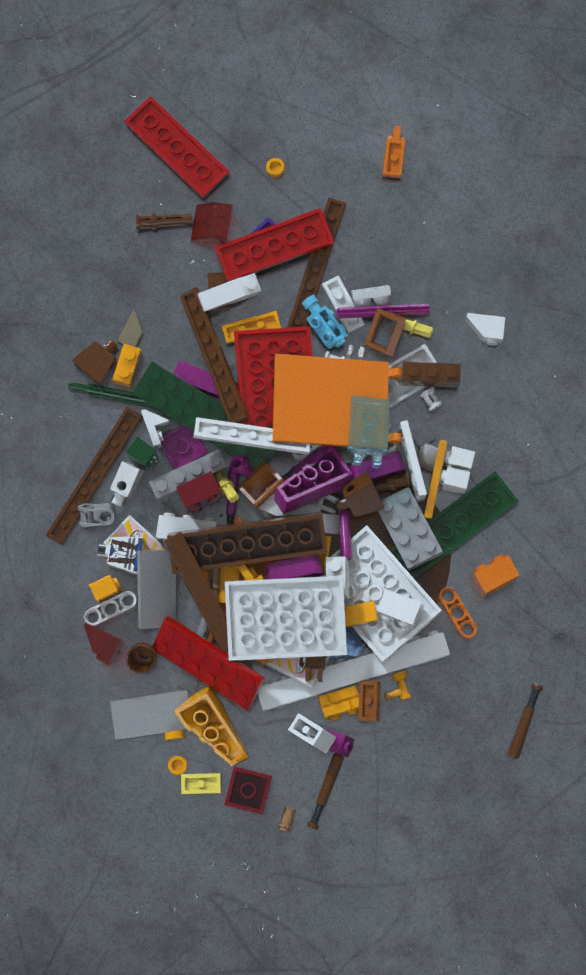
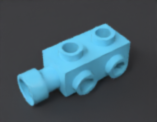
M311 295L302 302L305 309L311 312V315L306 320L328 349L334 346L340 347L346 342L345 338L348 336L346 328L338 323L332 310L328 309L326 305L320 307L317 303V298Z

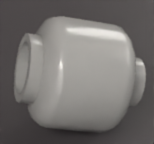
M428 443L423 446L420 445L416 451L419 466L428 471H433L438 448Z

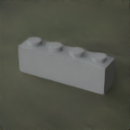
M218 449L153 479L149 483L159 503L178 494L176 487L210 471H212L215 477L217 473L228 470Z

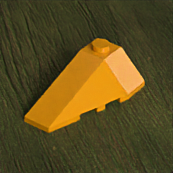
M210 686L193 694L174 710L188 731L191 730L195 733L199 740L203 743L206 742L214 749L216 754L231 766L249 757L221 700Z

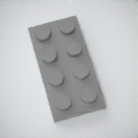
M409 487L382 500L384 509L378 510V513L408 571L443 554Z

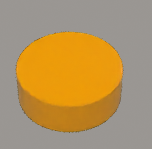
M279 158L270 159L266 164L267 174L273 178L282 176L285 171L284 162Z
M183 730L169 731L164 734L165 741L185 738Z
M174 756L168 762L169 771L177 776L184 774L188 768V763L182 756Z

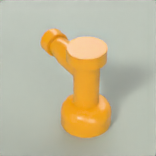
M407 671L391 674L393 680L398 681L399 689L385 692L386 700L399 696L401 700L412 697L405 678L408 676Z

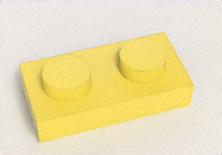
M221 773L181 774V794L221 793Z

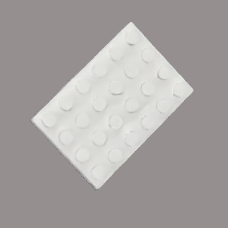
M366 525L351 539L352 559L349 561L350 599L344 600L345 607L374 601L377 610L385 589L421 602L424 605L416 628L411 626L409 629L398 625V621L393 619L391 622L380 618L381 615L378 612V621L352 626L384 663L443 611ZM340 549L331 557H341Z
M343 576L225 581L229 661L347 655Z

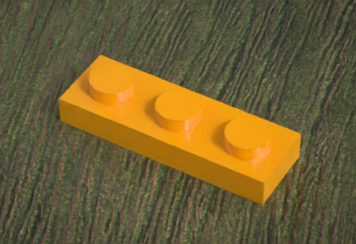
M277 311L222 325L227 345L235 343L234 331L281 328Z

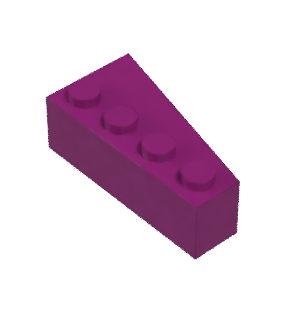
M330 446L325 453L317 456L312 463L305 465L300 472L292 475L276 489L274 501L284 515L341 490L342 486L351 481L352 472L335 447Z

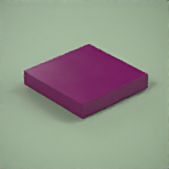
M183 425L163 436L164 441H161V449L174 470L209 454L201 439L193 438L194 432Z

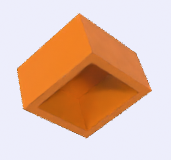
M501 554L492 559L490 565L486 566L484 563L475 568L471 578L482 598L514 582L520 576L509 555L504 557Z

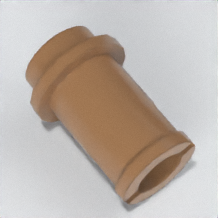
M284 806L281 821L278 823V830L290 833V830L293 829L291 826L296 809Z

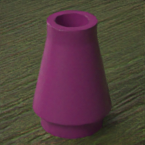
M237 455L230 462L232 471L247 477L254 471L245 456Z

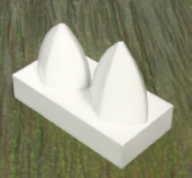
M389 285L351 290L356 307L370 306L371 298H373L376 306H387L391 290Z

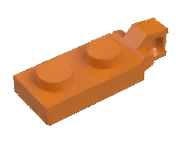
M394 126L393 136L388 135L382 177L401 179L405 137H400L401 126Z

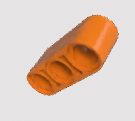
M451 587L443 588L439 594L440 604L459 636L465 640L472 639L477 632L476 624L457 592ZM445 592L451 593L453 600L445 601L442 594ZM454 609H460L463 613V616L461 618H455L452 614V611ZM463 626H471L473 633L471 635L464 634L462 631Z

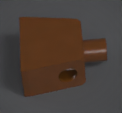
M111 339L103 346L94 341L73 358L72 362L99 386H102L117 362L112 352L118 345Z
M368 471L342 486L345 497L335 501L339 512L350 508L356 517L384 509L381 497Z

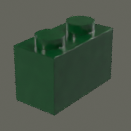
M139 437L135 439L126 451L129 459L147 472L150 468L153 470L159 462L156 449Z

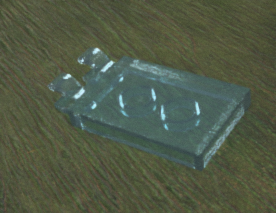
M352 396L348 452H353L354 466H361L363 454L373 455L372 468H380L382 456H386L388 450L391 400Z

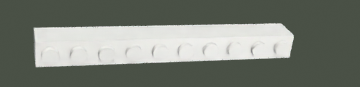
M438 630L427 633L428 637L425 638L413 637L384 663L373 650H371V654L364 655V653H360L348 661L345 658L336 660L334 665L325 666L323 682H318L317 680L313 688L287 675L279 677L278 682L271 683L270 680L265 681L258 691L263 712L360 683V681L371 680L450 655L444 633H438Z

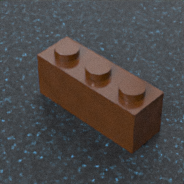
M403 362L402 386L459 387L461 364Z

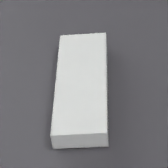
M339 275L322 283V287L335 311L341 307H355ZM362 318L340 319L348 334L365 326Z

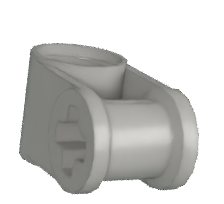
M110 503L81 504L78 506L81 516L79 525L81 527L110 525L114 521L115 507ZM108 511L110 512L111 516L104 517L102 515V512Z

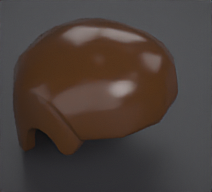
M145 642L133 645L126 656L127 666L137 674L147 673L157 661L156 650Z

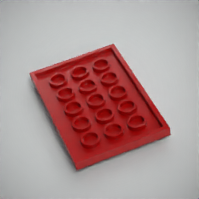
M310 326L234 331L238 388L249 415V419L242 422V424L273 428L275 354L313 356Z

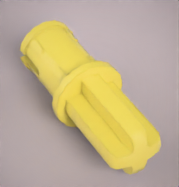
M406 319L403 330L411 332V335L414 333L430 338L433 333L432 327L417 323V320L411 321Z
M221 472L217 473L214 478L220 487L221 493L225 494L231 503H235L239 499V495L234 489L233 482L228 480L224 472L222 474Z

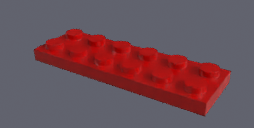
M151 96L124 121L147 146L203 199L230 173L223 164Z
M318 208L216 246L215 249L229 282L334 244V240L322 209Z
M170 616L164 619L153 643V648L157 653L247 711L251 708L265 677L240 661H229V655Z

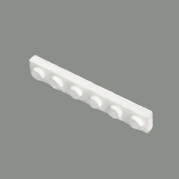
M196 417L193 438L309 454L310 444L272 442L273 428Z

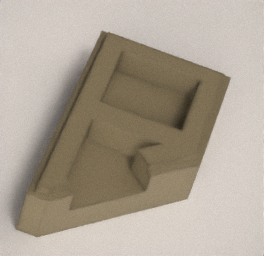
M132 311L117 342L122 345L127 344L137 347L143 333L135 311Z

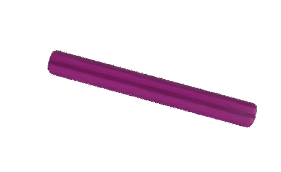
M429 304L341 307L337 308L336 311L337 318L374 317L377 308L399 316L428 315L430 313Z

